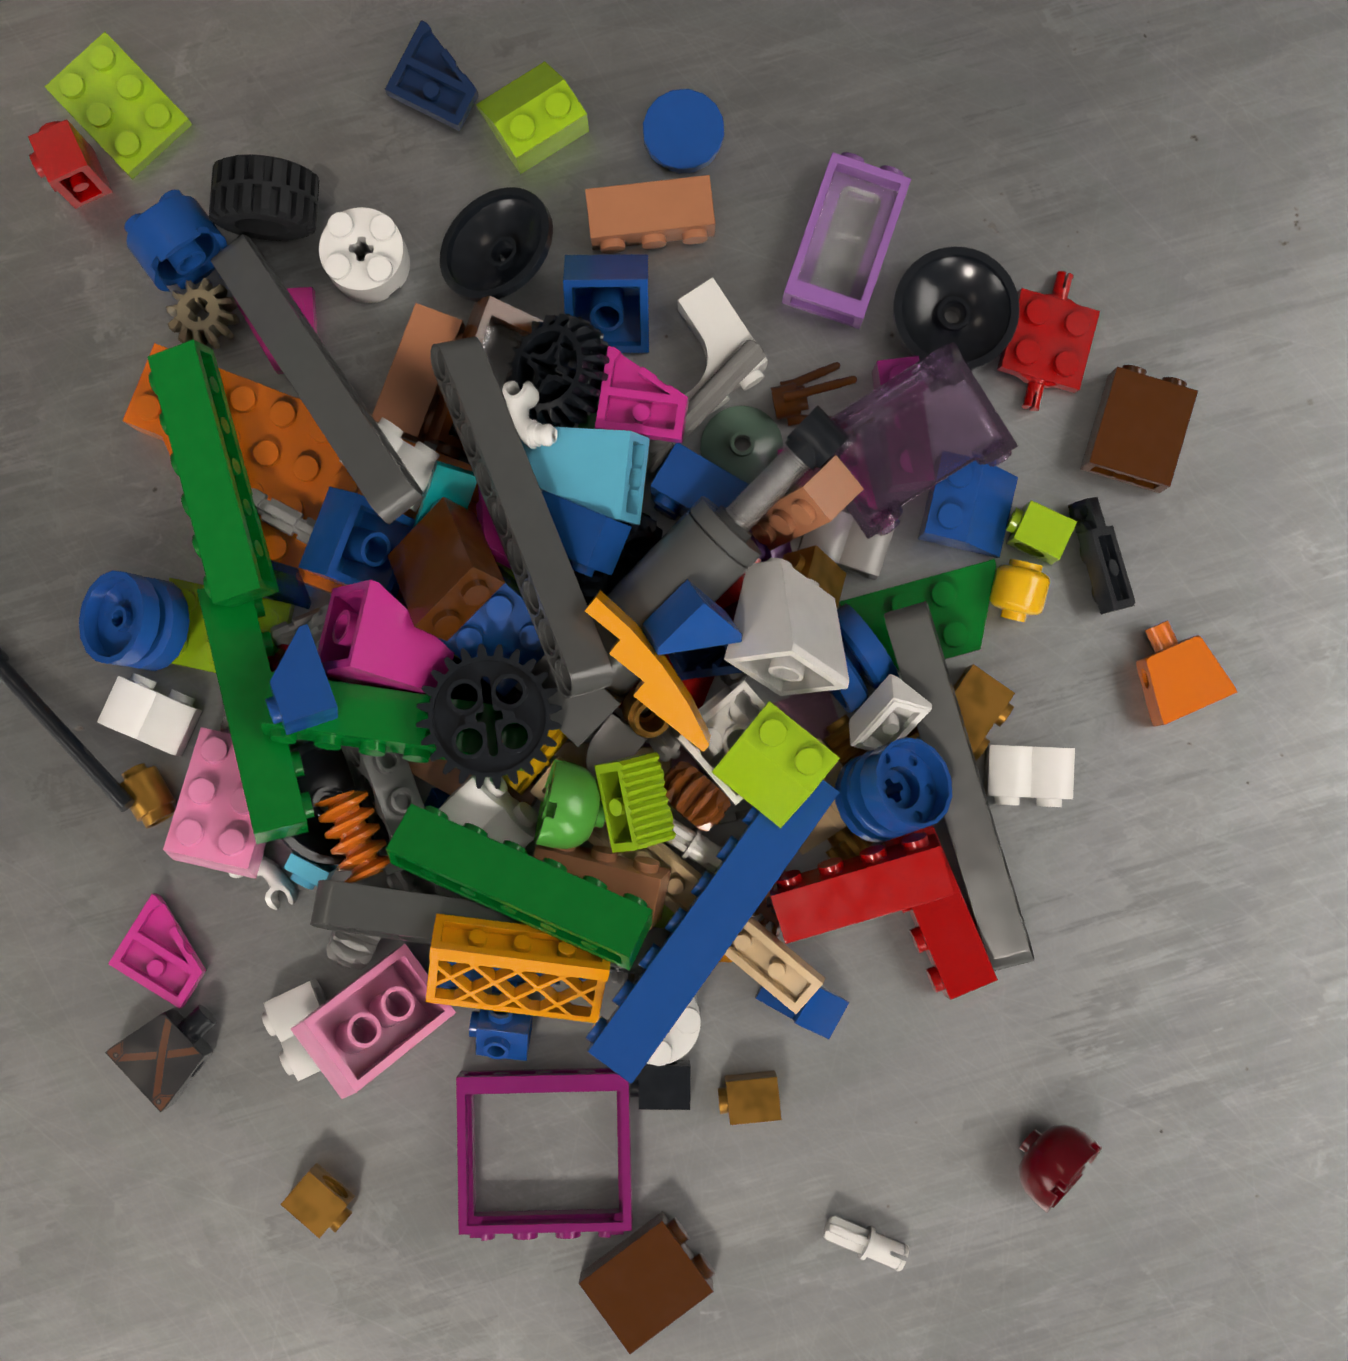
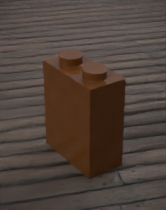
M1123 365L1122 368L1117 366L1107 376L1080 470L1157 493H1161L1169 488L1198 390L1188 388L1187 383L1178 378L1163 377L1161 380L1148 376L1147 371L1138 366Z
M442 497L388 554L389 562L414 627L445 641H448L505 583L476 514L445 497Z
M663 1211L580 1273L579 1285L629 1354H632L714 1292L711 1277L715 1275L712 1266L701 1252L696 1256L685 1243L690 1238L684 1227L675 1217L669 1221Z

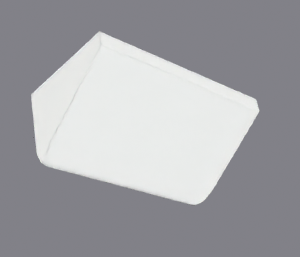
M890 674L851 717L849 721L850 745L872 751L892 741L905 738L931 711L932 704L900 678Z

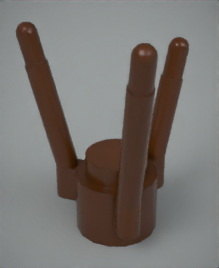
M834 362L795 379L781 381L780 386L771 387L776 419L787 418L788 426L800 424L808 416L801 414V411L809 410L808 396L855 384L857 377L853 375L809 387L804 386V384L840 369V363ZM829 416L839 426H870L872 424V420L869 418Z

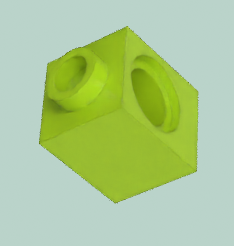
M1031 500L1023 506L1022 510L1016 507L1005 528L1006 531L1011 532L1006 544L1052 565L1060 560L1077 521Z

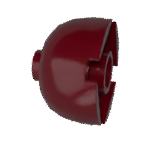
M1068 1125L1052 1126L1042 1134L1036 1129L1033 1130L1019 1147L1025 1153L1019 1164V1179L1024 1191L1041 1209L1048 1213L1051 1207L1054 1208L1082 1177V1172L1086 1168L1084 1165L1087 1162L1093 1163L1102 1150V1146L1080 1129Z

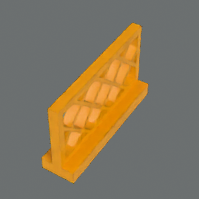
M436 913L430 946L426 1002L596 1023L599 1019L606 981L608 982L610 962L529 925ZM492 967L501 968V969L495 971ZM475 969L483 977L472 982L463 974ZM518 974L526 983L515 987L506 980ZM579 978L588 979V980H585V981L582 982ZM449 980L459 987L456 990L437 988L438 985ZM562 980L570 988L557 992L550 985ZM494 985L503 993L492 995L485 993L483 990ZM538 991L545 999L541 1001L532 1000L527 995ZM581 996L591 1004V1007L573 1005L569 1001Z

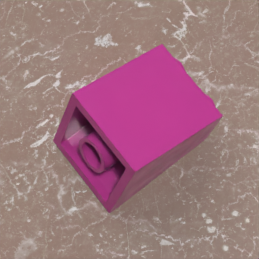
M373 580L332 589L318 647V654L327 677L351 684L426 694L421 689L422 686H437L438 682L432 676L431 671L436 670L445 675L449 670L444 659L448 657L453 660L454 653L436 636L414 627L408 609L379 582Z

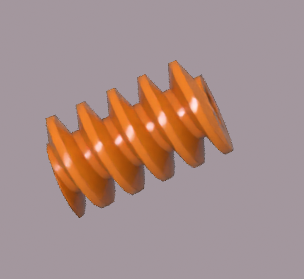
M351 790L313 804L315 807H328V810L318 819L321 823H334V826L324 835L326 839L340 840L330 852L332 855L346 856V859L336 868L339 872L351 871L352 875L344 881L347 883H354L383 872V869L391 863L389 856L377 854L387 844L386 840L371 838L381 828L380 824L366 823L365 821L375 812L374 807H360L359 805L369 796L368 791Z

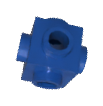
M480 1009V1012L472 1011L469 1037H476V1055L488 1056L492 1059L505 1058L527 1061L533 1027V1015Z

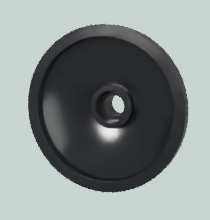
M506 187L490 191L468 204L453 220L442 242L440 269L447 285L460 297L473 302H478L487 296L501 299L526 285L539 271L550 250L553 237V223L548 208L532 192L516 187Z
M945 247L925 254L907 269L894 295L893 320L901 342L913 356H919L920 362L940 371L967 372L989 364L1008 346L1014 336L1019 320V298L1010 275L995 259L972 248ZM948 311L955 312L958 315L959 321L956 323L948 322L945 318V313Z
M309 741L292 752L299 750L305 776L297 777L300 793L309 791L315 817L307 819L309 832L281 838V840L290 850L308 861L322 865H339L346 859V856L332 855L330 850L340 840L326 839L324 835L334 826V823L319 822L318 817L324 811L313 804L318 803L321 798L328 799L351 790H357L342 748L340 750L321 749L314 745L315 741Z

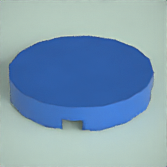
M691 89L671 90L659 96L647 110L643 122L644 145L651 159L658 165L660 163L663 167L669 168V171L678 174L695 173L709 166L720 151L724 140L723 117L717 105L705 94Z

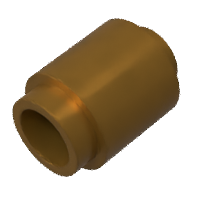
M636 688L631 690L622 703V713L629 726L637 735L644 738H654L663 734L669 727V724L650 709L646 713L641 714L647 707L633 696Z
M141 763L121 774L124 781L120 785L135 800L130 810L137 822L142 821L146 829L154 827L174 815L175 807L173 804L176 800L156 766L147 768L145 763Z

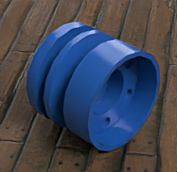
M908 737L892 741L875 750L850 759L840 769L835 783V789L840 792L835 798V803L841 819L852 833L870 842L882 843L937 824L948 812L952 800V779L946 762L932 746L920 739Z

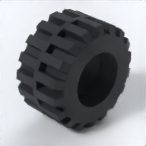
M248 154L217 160L212 168L209 219L224 230L237 235L245 233L249 238L289 241L308 237L314 234L316 230L319 177L300 164L272 156Z

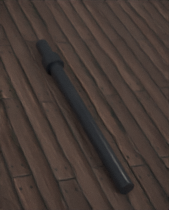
M0 648V680L121 812L128 810L135 800L8 663L9 656Z

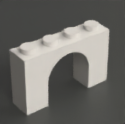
M713 277L678 299V312L701 345L707 363L706 370L699 383L692 390L684 394L688 397V400L699 391L747 340L755 341ZM765 357L734 390L741 386L745 391L759 383L765 377L762 372L767 368V358ZM727 396L712 412L725 405L730 398Z

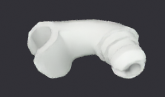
M530 381L523 383L521 391L517 382H506L502 392L522 442L531 449H536V447L542 445L549 447L557 441V429L551 424L542 425L536 420L529 418V409L535 407L539 401L538 390Z
M263 856L257 876H263L269 885V890L265 895L267 905L275 910L280 909V902L278 900L280 891L287 895L288 902L291 905L295 904L298 899L296 887L280 869V865ZM229 873L230 877L236 879L243 877L241 875Z

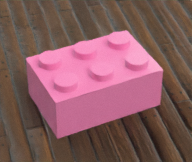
M201 727L163 851L175 861L256 879L267 842L256 844L231 734Z
M406 944L389 953L291 1028L293 1034L341 1099L357 1093L456 1013L451 1005L426 1002L428 974Z

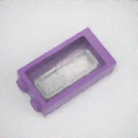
M832 152L783 294L782 303L860 329L911 178L905 177L901 170L892 166L883 165L878 168L864 163L865 161L862 157L853 153L843 152L840 155Z

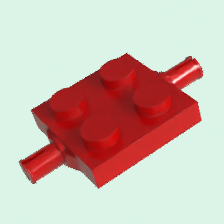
M1058 271L1056 273L1052 294H1041L1024 288L1017 292L1020 306L1018 325L1012 340L1001 353L997 371L1017 376L1024 383L1028 384L1022 408L1026 410L1030 408V411H1039L1044 389L1058 388L1076 393L1080 390L1100 311L1078 305L1071 299H1068L1074 275L1071 273L1066 275L1065 271Z

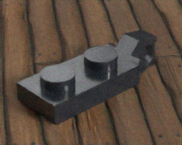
M1098 497L1083 499L1068 505L1070 518L1077 521L1075 532L1080 543V556L1086 564L1092 584V597L1099 607L1100 614L1135 606V598L1113 525L1106 526Z

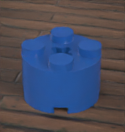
M176 189L166 192L158 203L151 206L144 213L131 216L124 225V229L128 233L126 240L128 249L155 286L161 291L170 292L167 286L176 284L181 290L186 289V280H191L194 284L202 281L203 278L209 276L216 269L211 262V258L219 253L220 249L227 246L225 237L213 221L209 219V216L198 201L191 196L183 195L180 190Z

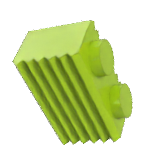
M657 752L629 756L594 765L612 853L643 849L672 840L676 836V833L673 831L675 825L673 824L671 808L667 805L669 799L665 796L667 790L664 788V771L661 767L662 764L658 761L660 755Z

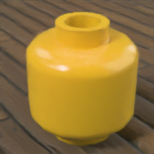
M1010 559L1008 565H1000L997 568L990 593V602L993 606L1002 609L1000 617L1025 622L1027 615L1036 616L1042 613L1050 585L1049 577L1042 573V565Z

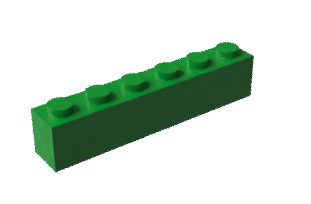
M193 339L148 356L151 369L149 382L154 393L158 396L161 406L160 424L164 432L169 436L173 451L170 455V461L175 473L180 477L184 492L181 496V502L192 522L194 530L192 543L195 552L203 563L205 571L203 584L207 595L212 599L213 604L234 608L279 592L258 511L253 501L252 489L214 350Z
M205 588L197 589L256 844L309 832L307 819L315 816L309 791L300 793L297 777L305 776L299 750L290 752L289 744L270 740V735L263 734L261 718L269 674L271 672L267 657L275 656L270 630L261 632L258 618L266 616L262 598L232 608L213 604Z
M270 672L265 699L272 697L270 680L275 672ZM328 680L337 703L338 718L286 735L282 722L273 724L266 702H264L261 718L263 734L270 735V740L278 743L295 744L297 739L315 741L314 745L316 747L326 750H340L341 745L357 747L360 753L375 757L385 756L386 752L403 754V759L417 763L429 762V758L437 749L435 744L421 745V741L431 733L427 728L416 727L417 722L428 719L427 712L416 708L419 703H430L431 697L426 694ZM451 698L453 705L461 710L470 709L476 704L473 701ZM483 703L484 710L482 713L476 714L477 722L485 723L489 754L496 756L498 748L495 721L502 719L503 715L501 711H494L492 704ZM518 723L507 724L501 732V739L506 747L518 749L525 744L527 732ZM467 728L458 734L456 743L461 752L472 755L481 749L483 738L479 731Z
M410 804L386 847L392 865L630 971L652 926V909L648 908V904L643 899L629 893H624L623 896L611 892L607 890L608 887L605 883L592 876L585 875L583 878H579L570 874L563 864L551 858H544L541 861L527 855V850L515 842L504 840L502 844L489 838L483 829L474 824L465 823L461 826L448 820L449 817L443 811L435 807L425 806L423 809Z

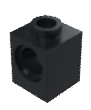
M677 1060L662 1066L646 1063L634 1082L630 1084V1097H639V1110H690V1060Z

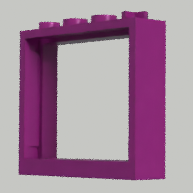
M610 1068L461 1071L456 1077L459 1235H470V1238H481V1241L494 1239L495 1234H512V1238L516 1240H531L538 1238V1233H555V1237L559 1239H574L580 1237L581 1232H598L599 1237L611 1238V1235H624V1231H632L630 1083ZM617 1091L619 1208L476 1212L474 1094Z

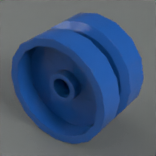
M112 570L100 575L86 593L79 617L80 639L86 653L96 662L157 671L168 667L179 656L187 640L190 623L188 603L182 590L170 581Z
M845 603L837 609L849 675L848 689L830 690L828 692L833 695L848 713H851L868 699V691L862 678L869 686L876 690L888 675L892 674L898 678L900 677L892 659L862 617L850 605Z

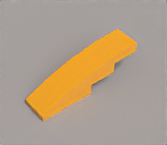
M600 590L589 603L585 612L619 638L612 646L609 654L642 680L637 685L633 696L704 752L710 744L711 734L691 694L663 654L657 655L638 624Z

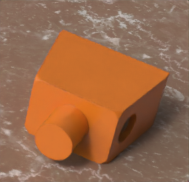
M1168 620L1145 630L1155 653L1136 661V667L1153 726L1166 725L1237 693L1236 687L1199 635L1178 642Z

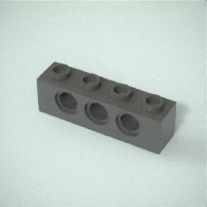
M341 745L356 790L368 791L369 796L361 802L362 806L374 807L375 812L367 818L368 823H379L381 826L373 834L374 839L386 840L387 844L379 850L380 856H388L386 847L410 804L425 808L409 763L403 759V754L386 752L385 756L382 757L368 756L360 753L357 747ZM391 863L385 867L387 875L403 870Z

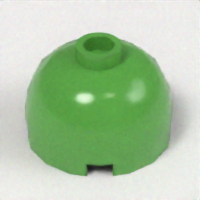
M554 759L544 787L547 789L544 800L540 804L534 841L537 845L549 848L569 849L580 846L587 841L594 827L603 828L605 814L596 777L582 766Z

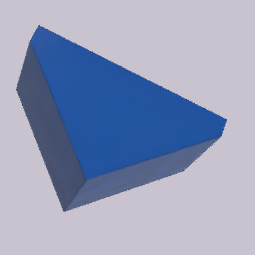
M688 579L642 624V632L657 655L742 642V633L726 611Z

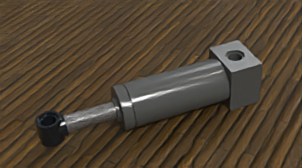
M817 405L786 437V449H783L784 451H781L782 453L775 457L776 459L732 501L729 507L726 508L723 505L718 507L708 498L701 496L690 510L667 531L606 596L631 617L641 629L643 622L687 579L716 602L748 570V567H751L762 555L761 550L751 539L752 533L749 529L789 491L788 489H791L790 487L808 469L813 471L816 467L819 469L850 436ZM594 618L593 621L612 667L613 682L611 686L567 699L562 695L557 686L546 655L534 665L531 671L534 676L548 672V677L541 685L543 689L557 688L558 691L548 698L549 704L562 706V710L550 714V720L561 724L560 730L577 747L622 703L631 688L640 680L639 677L609 654L612 646L619 638ZM517 683L515 687L522 693L521 686Z

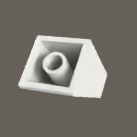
M770 558L765 562L754 563L751 567H748L734 618V624L742 633V642L728 644L724 660L779 696L848 689L849 675L835 598L820 588L818 582L806 578L795 570L787 560Z

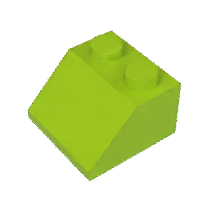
M545 61L476 104L477 109L520 175L589 132L586 111L565 79Z
M769 701L711 773L781 828L814 792L840 757Z

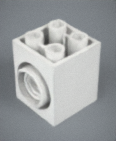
M745 680L733 691L728 686L724 687L698 709L711 734L710 744L704 752L683 735L678 738L680 745L712 782L725 793L732 805H737L744 798L711 772L765 706V703Z

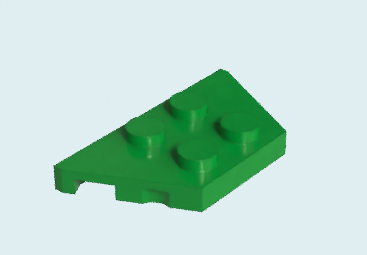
M995 559L843 600L839 602V607L847 603L862 617L887 651L898 673L900 670L886 627L884 613L927 601L945 660L980 650L982 645L996 562Z

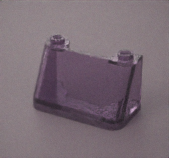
M955 343L947 344L935 350L831 417L850 436L831 457L837 455L864 488L846 508L867 539L876 534L883 536L893 531L900 524L899 517L903 513L902 505L976 460L979 465L989 464L990 467H994L1006 461L1012 454L1011 450L1018 447L1013 435Z

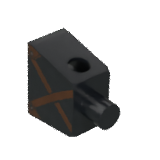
M198 1005L186 1018L172 1008L109 1048L105 1053L149 1101L162 1112L179 1099L212 1055V1047L202 1037L217 1023V1020L202 1005Z

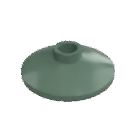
M750 406L729 407L716 414L706 425L701 437V456L750 485L776 459L775 457H778L777 451L783 449V439L777 424L765 412ZM740 437L748 439L750 442L749 449L746 451L738 450L734 445L735 440Z

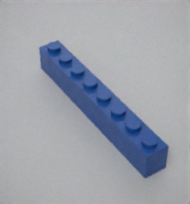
M822 780L814 792L781 828L755 807L751 806L742 819V822L748 826L738 840L732 835L728 838L716 855L722 862L713 875L705 871L690 891L696 896L695 900L687 911L681 907L676 910L664 927L670 932L661 947L653 943L640 960L638 965L644 968L635 983L627 979L612 999V1002L618 1006L610 1018L606 1020L600 1016L585 1038L591 1044L587 1048V1052L630 1084L634 1082L840 793L837 789Z

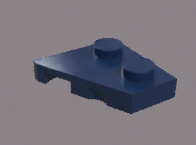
M421 20L385 88L386 94L461 131L479 96L478 91L466 74H463L448 50L444 49L432 33L430 26Z

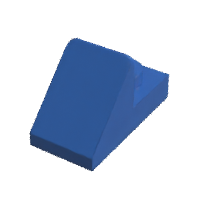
M763 986L760 987L755 996L757 1000L793 1019L795 1024L827 1039H830L849 1004V1001L822 986L797 1014L792 1012Z

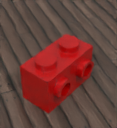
M67 119L46 123L40 127L39 132L28 136L34 150L33 153L29 154V157L36 172L41 178L46 177L55 192L58 191L75 209L113 193L94 149Z

